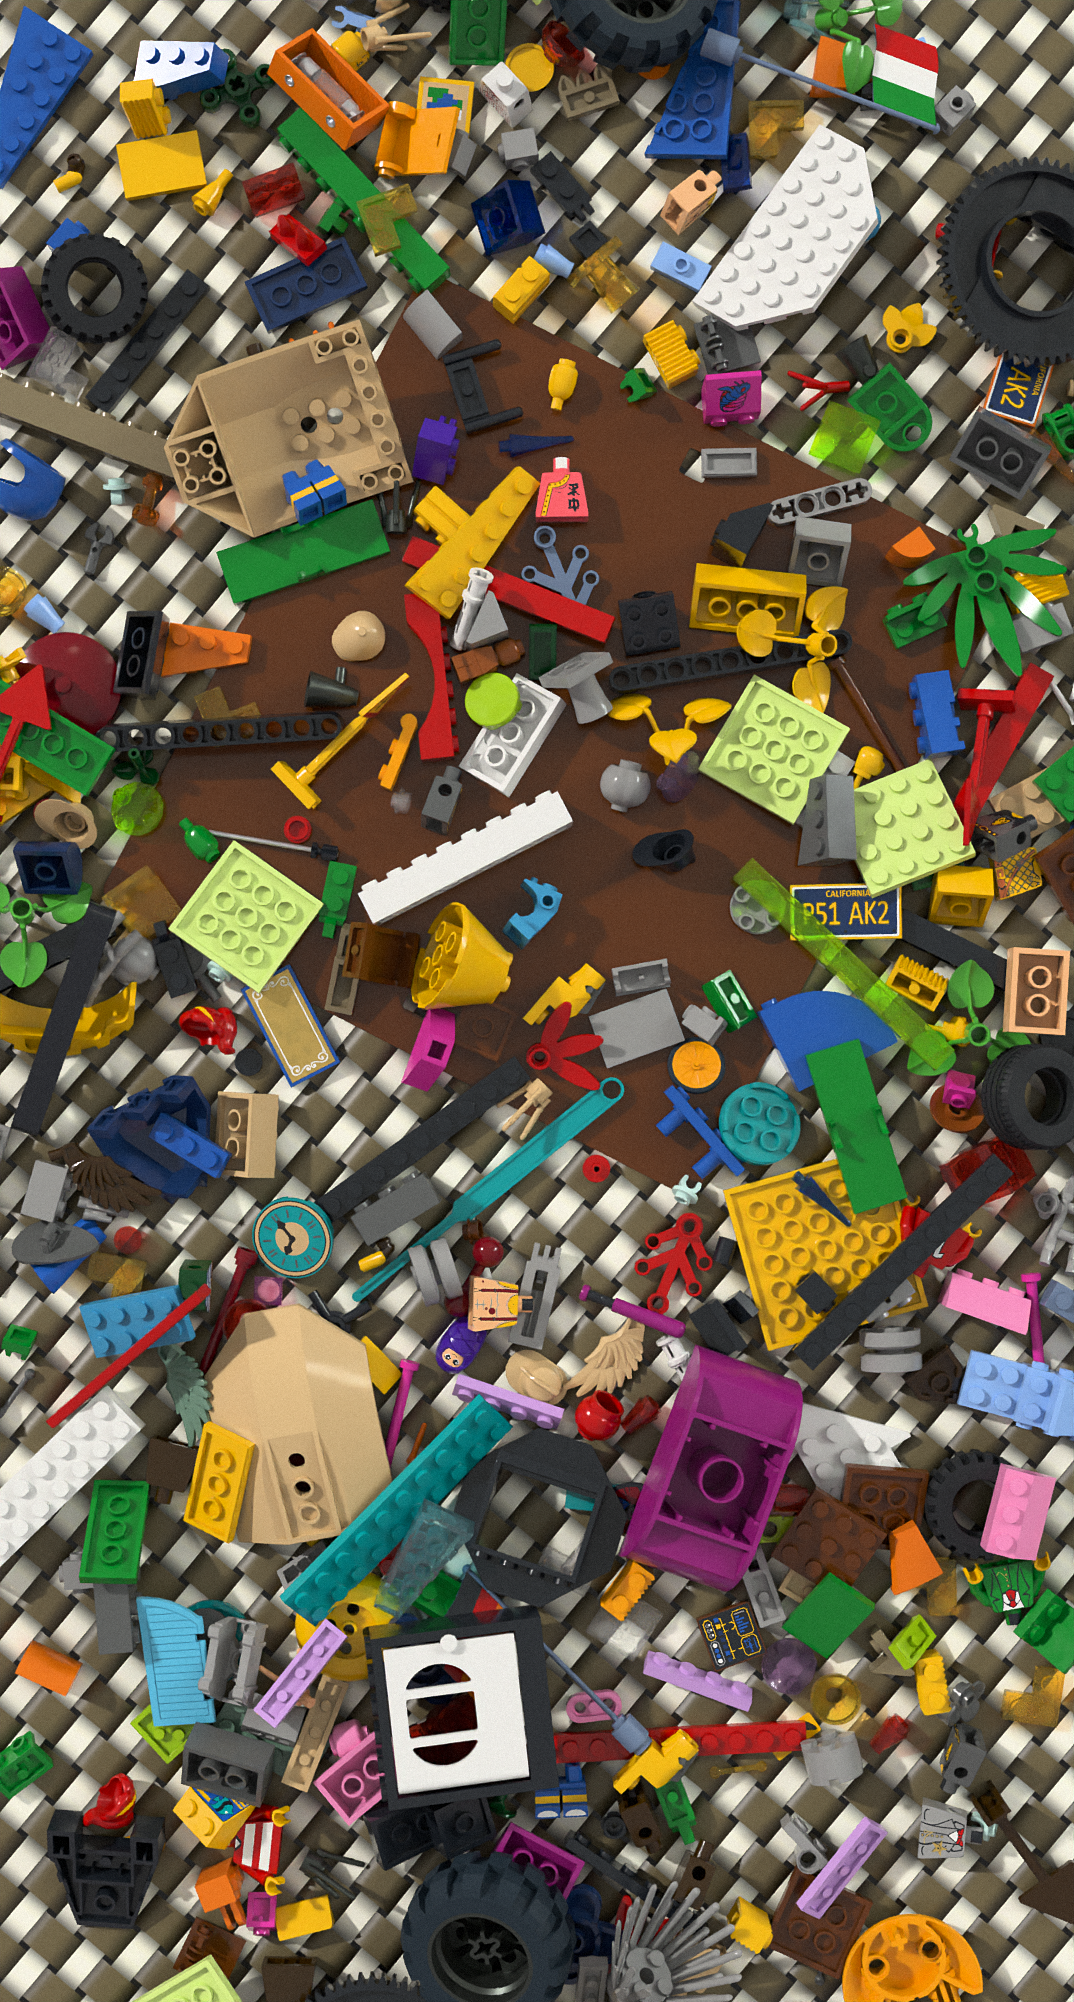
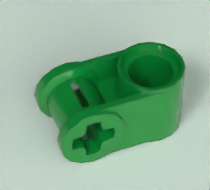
M1067 403L1063 405L1062 409L1051 414L1047 412L1042 414V422L1059 457L1069 461L1074 460V450L1069 449L1065 445V440L1074 441V409L1071 404Z

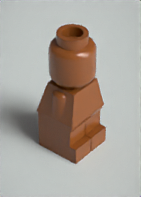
M508 638L496 643L494 649L492 646L486 645L451 657V663L459 684L462 686L475 681L482 675L497 671L499 664L507 666L519 661L521 656L526 653L520 639Z

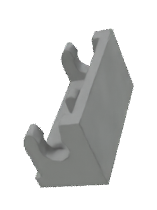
M667 959L611 969L616 996L670 987L671 984Z

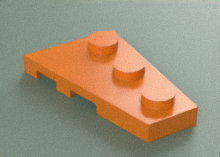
M170 622L161 677L167 678L173 677L172 675L191 674L202 670L248 664L252 636Z

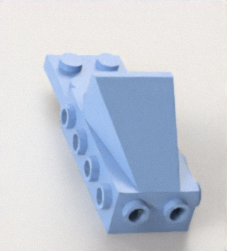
M971 1349L957 1399L958 1405L1011 1418L1016 1421V1426L1032 1430V1427L1035 1426L1041 1428L1044 1434L1050 1436H1070L1069 1440L1074 1442V1371L1065 1368L1055 1371L1048 1369L1049 1365L1042 1362L1033 1361L1032 1364L1021 1363Z

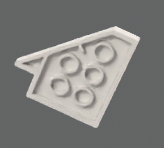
M803 1402L801 1423L795 1449L816 1486L840 1500L846 1463L901 1467L891 1448L911 1437L908 1431Z

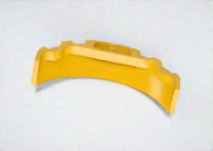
M131 982L120 993L106 1001L92 1005L90 1008L83 1007L66 1056L81 1054V1050L95 1046L98 1049L110 1044L111 1039L132 1027L134 1024L137 982ZM0 994V1039L14 1044V1049L36 1054L52 1009L23 1004Z

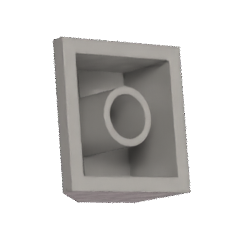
M797 516L787 573L806 575V584L841 587L851 545V524Z

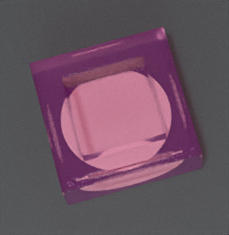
M255 1276L254 1304L282 1305L283 1277Z

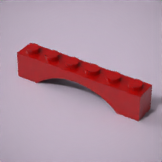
M405 594L408 627L419 637L427 649L435 675V691L432 706L426 721L418 731L421 761L424 763L455 759L454 752H459L458 735L452 736L451 725H456L457 722L455 708H450L449 697H454L453 683L452 681H447L446 670H451L449 653L444 654L443 643L448 642L447 626H441V614L417 595Z

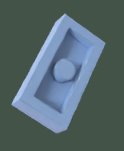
M662 242L650 265L651 270L697 293L702 288L712 267L665 242Z

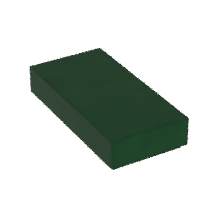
M529 624V680H539V677L556 668L557 624Z

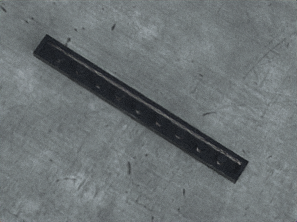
M514 1056L314 1203L326 1213L331 1223L335 1222L531 1078Z
M994 1153L988 1156L792 1350L813 1371L1014 1173Z

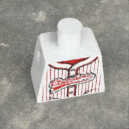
M502 61L481 79L478 92L512 128L533 111L528 89ZM518 102L520 105L514 108L516 103Z

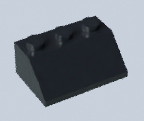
M771 503L762 504L731 513L727 521L721 519L710 543L714 547L711 555L732 567L742 568L766 525L774 505Z
M127 611L113 693L139 700H156L160 687L159 678L161 667L164 663L166 640L169 636L170 618L164 612Z

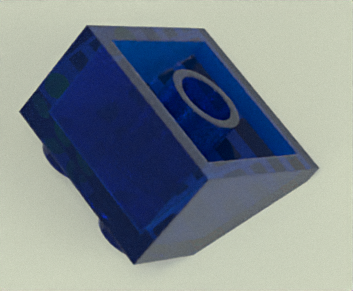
M507 179L471 203L486 256L527 245L546 233L530 181Z

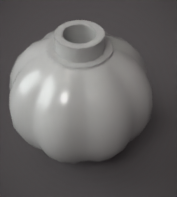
M621 759L619 765L611 764L605 769L601 776L600 789L603 796L612 803V809L627 812L628 807L639 806L648 798L651 784L648 774L640 771L642 764Z
M142 937L133 945V948L120 960L112 971L117 981L127 986L131 982H137L138 986L147 981V979L153 982L160 970V966L157 965L158 960L153 949V942Z

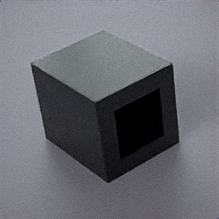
M813 1269L792 1287L817 1315L821 1311L824 1314L827 1313L836 1304L834 1299L838 1295Z

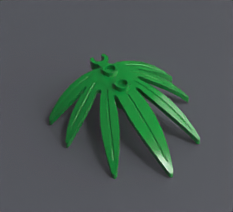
M975 524L971 525L973 535L970 537H965L962 534V530L958 529L957 538L960 543L965 545L966 550L931 561L903 580L904 586H922L932 583L947 574L925 600L918 615V621L923 622L937 613L951 597L957 584H960L962 587L955 618V644L960 668L965 669L971 651L975 618L974 597H977L980 613L993 645L1010 670L1017 677H1021L1022 663L1018 639L1011 615L999 588L1003 589L1015 607L1031 622L1048 633L1060 637L1062 635L1061 628L1043 604L1020 582L1004 571L1005 568H1008L1018 573L1041 577L1065 574L1067 567L1056 562L1030 555L1010 554V552L1029 550L1047 542L1056 535L1057 530L1036 529L1022 531L996 538L981 545L977 542L978 528Z

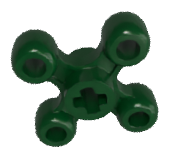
M224 48L222 50L229 56L228 60H230L227 65L225 83L219 89L208 88L203 90L199 98L200 105L205 112L213 114L218 112L222 105L231 102L240 108L239 116L242 124L250 129L256 128L261 123L262 115L258 106L252 103L251 97L257 89H271L275 86L276 82L270 76L262 78L264 75H268L267 71L270 65L261 64L254 73L245 75L237 70V58L234 52ZM214 99L213 102L208 103V100ZM254 114L253 117L247 118L248 115Z

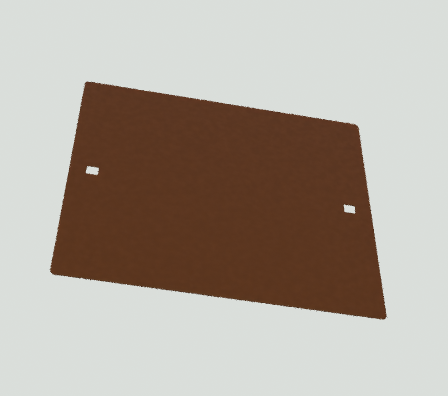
M446 280L431 295L461 330L463 340L444 355L499 339L502 345L500 350L472 358L489 414L493 415L515 407H521L523 410V416L467 434L443 358L441 357L436 360L403 319L407 308L422 294V292L417 294L413 290L376 361L411 474L417 439L425 418L439 421L440 416L443 415L446 416V424H449L451 418L456 419V439H459L460 442L456 456L452 455V458L456 459L453 475L447 474L444 485L412 476L413 482L399 486V510H405V516H407L416 481L420 479L421 486L416 506L434 486H437L471 517L476 508L489 498L493 490L515 467H522L541 483L542 473L553 472L554 458H569L570 472H580L582 475L588 508V522H536L539 485L486 564L519 579H522L521 573L526 566H534L538 572L555 578L544 550L538 548L534 543V533L541 526H549L555 531L556 541L554 547L565 574L573 558V549L578 545L587 547L589 557L587 561L582 563L572 587L575 599H577L583 586V575L589 570L597 572L599 583L592 589L586 605L614 616L615 621L605 644L557 625L556 667L581 652H609L613 663L594 675L604 694L611 701L616 697L622 696L614 693L609 687L610 673L616 667L741 646L735 632L689 628L696 564L732 567L711 555L714 547L710 543L720 520L724 519L727 521L729 515L734 512L838 484L841 481L728 423L719 427L711 426V423L704 424L703 410L656 386L655 388L658 392L650 398L628 402L627 398L633 394L632 387L630 386L627 389L620 388L621 382L625 379L626 371L521 317L514 324L511 323L493 307V303ZM560 358L576 362L575 369L578 371V377L572 395L563 401L562 410L556 411L551 409L553 397L548 389L549 378L553 366L559 364ZM756 448L757 477L705 478L700 483L680 473L679 469L690 449L700 453L701 449ZM394 488L383 491L388 515L389 510H393ZM843 488L846 495V503L849 502L848 498L851 495L858 494L859 498L863 497L864 493L857 489L846 494V488ZM829 492L825 495V501L830 506H836L840 503V496L836 492ZM377 494L347 503V505L330 512L333 513L373 499L382 526V515ZM870 497L863 505L812 519L851 524V545L841 587L848 589L845 601L844 619L838 628L848 631L853 639L852 646L845 655L847 661L844 664L905 767L908 768L918 764L922 756L917 748V737H920L919 726L915 727L913 722V710H916L915 699L910 698L909 683H912V678L917 674L949 670L954 693L986 631V627L980 613L977 597H974L973 641L966 667L961 669L955 644V618L962 586L957 584L951 597L940 609L947 626L900 649H895L882 621L888 615L887 610L901 603L903 607L913 603L912 598L924 592H927L929 596L947 574L932 583L922 586H904L903 580L927 563L949 554L964 551L966 547L959 541ZM802 499L798 504L799 509L804 513L812 512L814 509V504L809 499ZM790 502L791 507L786 510H781L780 506H777L775 512L772 513L773 516L777 515L779 519H783L785 513L792 511V516L795 517L794 503ZM413 514L412 528L407 527V534L386 533V527H382L391 552L390 554L252 600L236 633L252 636L248 664L216 669L191 718L335 711L344 720L343 731L355 718L360 716L359 712L404 673H407L409 676L407 681L375 718H368L363 728L315 774L316 778L308 786L322 801L314 809L312 807L308 809L277 777L271 768L278 761H285L297 773L303 766L307 767L335 738L175 748L104 885V894L111 901L154 923L166 920L169 928L231 843L236 841L321 901L330 861L322 860L321 855L318 854L314 859L310 857L311 852L214 836L218 841V850L221 854L215 861L207 863L205 860H198L192 854L185 843V831L179 826V823L184 818H188L193 825L204 826L208 831L214 830L297 844L286 838L284 825L289 818L302 816L310 822L312 832L307 841L297 845L312 847L313 842H317L319 848H322L324 844L338 846L339 854L336 862L357 866L347 920L344 923L351 924V921L373 924L358 893L363 891L361 888L363 885L375 879L380 883L388 878L386 875L388 872L398 867L405 870L413 866L411 861L423 854L430 857L438 853L436 848L442 844L451 841L452 845L462 840V834L472 829H476L479 832L487 828L485 823L497 816H501L504 819L511 815L510 810L516 806L525 803L528 807L535 803V797L548 790L552 794L558 791L573 820L571 827L379 925L380 927L418 933L420 936L419 948L416 954L417 958L420 947L426 948L432 935L427 933L436 916L448 904L458 902L463 904L507 952L513 954V960L507 975L511 979L510 985L506 992L500 991L494 1002L516 1010L519 1014L499 1063L453 1045L443 1072L474 1086L515 1056L531 1078L529 1080L532 1083L538 1078L553 1092L548 1098L551 1102L543 1109L537 1119L549 1125L591 1091L565 1080L550 1067L544 1070L533 1069L526 1060L528 1048L535 1043H541L543 1029L554 1009L550 1005L546 1008L550 1013L540 1025L534 1022L531 1026L523 1018L559 976L568 983L570 981L568 978L587 963L606 981L590 1011L587 1014L578 1013L576 1016L571 1017L557 1042L575 1035H595L588 1016L663 989H667L684 1039L699 1037L682 1024L684 1020L682 1016L691 1004L699 1009L706 1006L716 1014L702 990V985L728 970H731L757 1016V1012L762 1010V1003L772 998H776L778 1002L801 992L827 940H790V885L856 884L861 873L855 860L828 867L798 866L803 830L801 826L796 823L792 825L698 771L699 766L753 675L794 696L792 689L794 675L798 669L807 668V664L636 692L635 694H642L651 699L652 704L648 709L651 711L660 731L684 729L688 716L684 714L683 709L686 704L695 699L716 698L732 705L727 713L714 721L698 723L694 720L690 724L689 730L696 734L697 741L686 751V763L678 767L667 766L664 756L650 746L649 738L655 732L645 714L642 713L639 717L631 720H618L606 714L594 721L579 724L568 689L544 688L562 698L567 705L508 798L459 767L483 728L471 719L465 707V696L473 681L460 686L451 663V657L468 652L467 649L457 650L450 645L464 600H462L450 619H446L442 615L440 616L441 626H447L448 642L443 643L444 654L449 653L451 670H446L447 681H452L454 697H449L450 708H455L457 724L451 726L452 736L458 735L459 752H454L455 759L422 763L418 731L426 721L432 706L435 691V675L427 649L419 637L408 627L404 595L414 593L406 588L405 584L419 569L403 563L402 559L412 536L440 547L441 545L435 539L438 535L431 529L427 532L415 522L417 517ZM767 520L742 568L787 573L795 523L775 526ZM918 527L922 529L935 547V551L928 560L913 568L895 566L885 558L894 544ZM542 535L540 537V541L542 543H548L550 541V537L548 535ZM577 550L575 555L577 558L582 559L586 556L584 550ZM1004 569L1006 573L1012 575L1011 569ZM528 570L524 575L527 579H532L535 573L532 570ZM588 575L586 577L587 583H595V576ZM535 582L532 583V584H534V585H537V586H539V587H542V588H544V589H547V590H549V591H552V592H554V593H557V594H559V595H562L561 593H558V592H556V591H554V590H551V589H549V588H547V587H544V586H542V585H540V584H537V583H535ZM806 584V599L799 636L818 633L811 626L813 621L809 620L805 615V605L813 592L827 586ZM999 588L1002 596H1004L1005 592L1002 588ZM642 591H655L657 593L672 591L681 647L626 656L618 600L632 598L634 594ZM497 601L508 628L509 638L514 640L520 639L526 654L522 655L519 661L510 665L501 666L499 664L497 671L492 673L503 674L511 680L518 673L529 680V624L553 623ZM358 611H367L374 614L381 621L385 629V643L382 650L368 660L346 661L341 659L335 652L332 644V635L338 625L347 616ZM836 637L837 650L845 649L844 640ZM779 647L777 649L780 658L789 659L791 657L789 648ZM750 655L753 663L760 664L764 662V656L756 657ZM726 656L723 658V664L727 668H735L737 660L732 656ZM836 659L825 660V661H819V662H823V663H825L826 666H827L829 663H831L832 661H834V660H836ZM700 660L695 664L696 669L701 673H706L710 670L709 663L704 660ZM672 665L668 668L669 674L674 678L683 675V670L678 665ZM344 667L347 669L345 684L359 690L356 706L304 707L310 671L335 680L336 668ZM835 669L830 671V694L824 714L850 728L838 751L856 762L860 748L871 746L883 754V762L885 763V767L879 775H871L870 780L863 777L859 787L896 773ZM644 670L641 673V678L645 682H652L656 679V675L652 670ZM618 674L613 679L614 683L619 687H624L629 683L628 677L623 674ZM530 680L542 687L540 680ZM412 714L417 719L418 729L391 792L380 786L381 780L378 779L383 764L388 765L392 755L388 754L393 739L399 740L403 730L400 722L402 716ZM324 719L323 725L327 731L334 732L337 730V723L334 719ZM298 720L296 722V729L300 733L309 732L310 726L307 721ZM269 722L268 728L272 734L279 735L282 733V727L278 722ZM243 723L241 725V732L245 736L251 737L254 735V728L249 723ZM215 725L213 729L214 734L218 738H225L227 732L224 726ZM189 726L186 728V734L190 739L197 740L199 738V732L195 727ZM621 759L642 764L640 771L648 774L651 784L648 798L639 806L628 807L627 812L612 809V803L603 796L600 789V780L605 769L611 764L619 765ZM452 766L462 771L458 782L462 784V793L448 834L445 836L422 828L421 813L435 777H443L446 767ZM855 766L852 767V769L847 775L853 776V780H855L857 774L852 771ZM681 829L689 830L694 835L692 848L696 861L678 872L671 873L665 871L660 866H641L633 859L632 852L635 845L648 835ZM532 877L538 879L537 884H550L558 889L557 892L563 895L554 917L521 950L502 930L515 913L523 917L534 912L532 898L520 885L524 879L531 880ZM750 880H764L775 884L785 902V912L781 922L775 929L765 934L747 933L740 929L731 917L730 900L733 893L740 885ZM317 915L277 970L291 964L310 1003L324 1010L342 926L336 927L334 939L322 937L324 923L319 922L320 915ZM667 959L668 973L671 980L670 987L616 996L611 972L612 968ZM360 980L352 1015L325 1010L410 1055L424 1020L423 1017L403 1007L411 987H397ZM462 1006L441 1009L454 1013L456 1021ZM759 1016L731 1033L724 1029L716 1040L715 1044L722 1051L726 1064L724 1077L718 1086L702 1094L687 1093L690 1097L687 1102L693 1109L699 1107L708 1117L705 1123L712 1131L715 1128L719 1130V1115L724 1101L736 1089L755 1082L773 1047ZM676 1044L610 1068L606 1067L599 1046L580 1055L563 1057L587 1069L599 1083L606 1078L614 1077L619 1079L624 1086L622 1098L575 1135L573 1139L671 1189L675 1185H679L680 1180L685 1175L689 1176L686 1185L690 1189H693L698 1182L703 1183L705 1178L701 1179L692 1166L710 1151V1146L689 1122L682 1123L667 1137L656 1126L674 1109L672 1107L674 1104L663 1092L671 1085L678 1088L672 1082L667 1069L669 1054ZM537 1052L535 1057L541 1060L545 1057V1054ZM608 1081L604 1084L603 1093L607 1098L613 1099L619 1096L621 1088L617 1082ZM527 1091L507 1103V1105L518 1110L528 1100L524 1096ZM532 1104L524 1113L532 1117L539 1104L536 1107Z

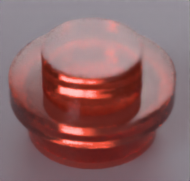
M132 1226L120 1228L114 1236L115 1247L124 1254L136 1252L142 1244L141 1233Z

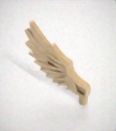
M627 1318L624 1326L616 1333L601 1336L598 1346L584 1359L587 1364L574 1377L562 1385L563 1389H572L581 1385L576 1392V1396L580 1397L595 1386V1391L605 1390L607 1387V1392L610 1394L614 1390L616 1381L618 1387H622L625 1374L628 1379H631L632 1369L634 1371L638 1370L637 1360L639 1362L643 1360L641 1355L643 1354V1346L641 1342H643L646 1325Z

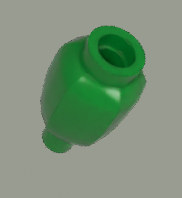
M184 818L179 823V826L185 831L184 839L187 847L198 860H205L207 863H211L220 856L218 841L204 826L193 825L188 818Z

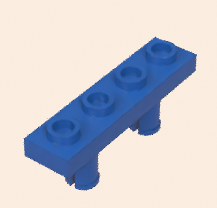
M673 1085L669 1086L663 1093L674 1104L672 1106L674 1109L656 1124L657 1128L667 1137L684 1122H689L710 1146V1151L692 1166L701 1179L705 1178L720 1164H725L736 1177L745 1170L741 1165L743 1161L735 1157L726 1148L720 1131L717 1128L712 1131L705 1123L708 1117L699 1107L693 1109L687 1101L690 1097L682 1087L675 1088Z

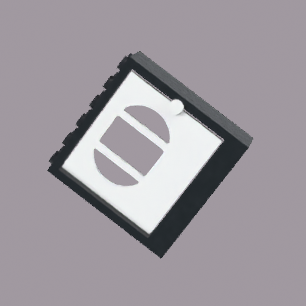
M527 1605L368 1626L369 1635L364 1636L366 1659H372V1663L367 1664L369 1687L375 1688V1691L370 1692L373 1717L378 1716L379 1718L373 1720L376 1745H382L381 1748H376L379 1774L385 1773L384 1776H379L382 1802L388 1801L389 1811L559 1787L541 1617L536 1606ZM514 1630H515V1639H516V1648H517V1658H518V1667H519V1676H520V1685H521V1694H522V1703H523V1712H524V1721H525V1730H526V1740H525V1731H524V1722H523V1713H522V1704H521V1695H520V1686H519V1677H518V1668H517V1658H516V1649H515L514 1633H513V1632H510V1633L495 1634V1635H488V1636H480V1637H473V1638H465V1639H458V1640H457L456 1638L476 1636V1635H484V1634H491V1633H499V1632H506V1631H514ZM439 1640H440V1642H435V1643H428V1644H420V1645H413V1646H405V1647H398V1648L383 1649L384 1665H385V1674H386V1683H387V1692H388V1701H389V1711H390V1720H391V1729H392V1738H393V1747H394V1756H395V1765H396V1774H397V1783H396L395 1769H394V1760H393V1751H392V1742H391L390 1723H389V1714H388V1705H387V1696H386V1687H385V1678H384V1669H383V1659H382V1650H381V1648L401 1646V1645H409V1644H416V1643H424V1642H431V1641H439ZM434 1664L456 1666L471 1678L467 1682L415 1689L406 1688L411 1678L418 1671ZM468 1691L474 1692L477 1729L416 1738L410 1737L406 1707L407 1700ZM469 1740L478 1741L468 1756L450 1765L428 1763L413 1751L414 1748Z

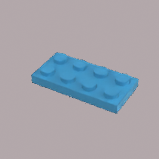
M179 1285L82 1304L79 1309L96 1358L124 1353L178 1307L184 1299ZM189 1314L149 1348L194 1339L196 1335Z

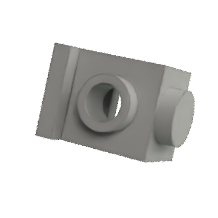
M691 1004L682 1016L684 1018L682 1024L711 1046L714 1045L728 1025L721 1016L715 1020L718 1015L706 1006L699 1009Z

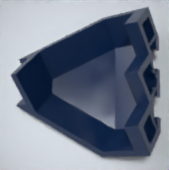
M172 1075L162 1080L164 1085L152 1091L146 1088L128 1097V1103L116 1109L113 1106L103 1109L87 1128L103 1156L110 1155L118 1165L133 1172L131 1177L162 1190V1195L158 1196L170 1204H173L177 1198L188 1199L197 1186L207 1187L208 1173L148 1136L160 1113L165 1112L210 1139L211 1106L193 1076Z

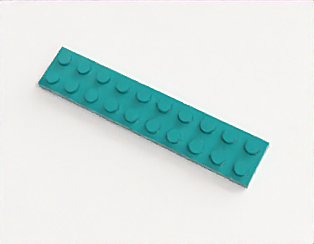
M478 1394L279 1596L281 1600L316 1627L319 1621L324 1620L334 1608L330 1611L329 1609L337 1601L343 1600L347 1596L348 1591L355 1588L513 1428L510 1422Z

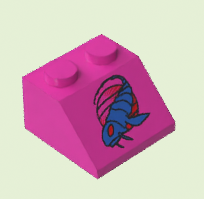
M761 370L705 375L701 389L704 424L711 423V426L719 427L726 425L727 422L738 421L739 424H750L759 419L761 413Z

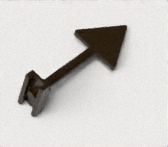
M987 1781L986 1784L990 1790L979 1798H976L973 1793L968 1795L988 1827L993 1824L999 1825L1038 1879L1037 1884L1018 1897L1019 1902L1074 1925V1862L1068 1860L1055 1871L1047 1874L1007 1819V1814L1011 1812V1809L992 1781Z

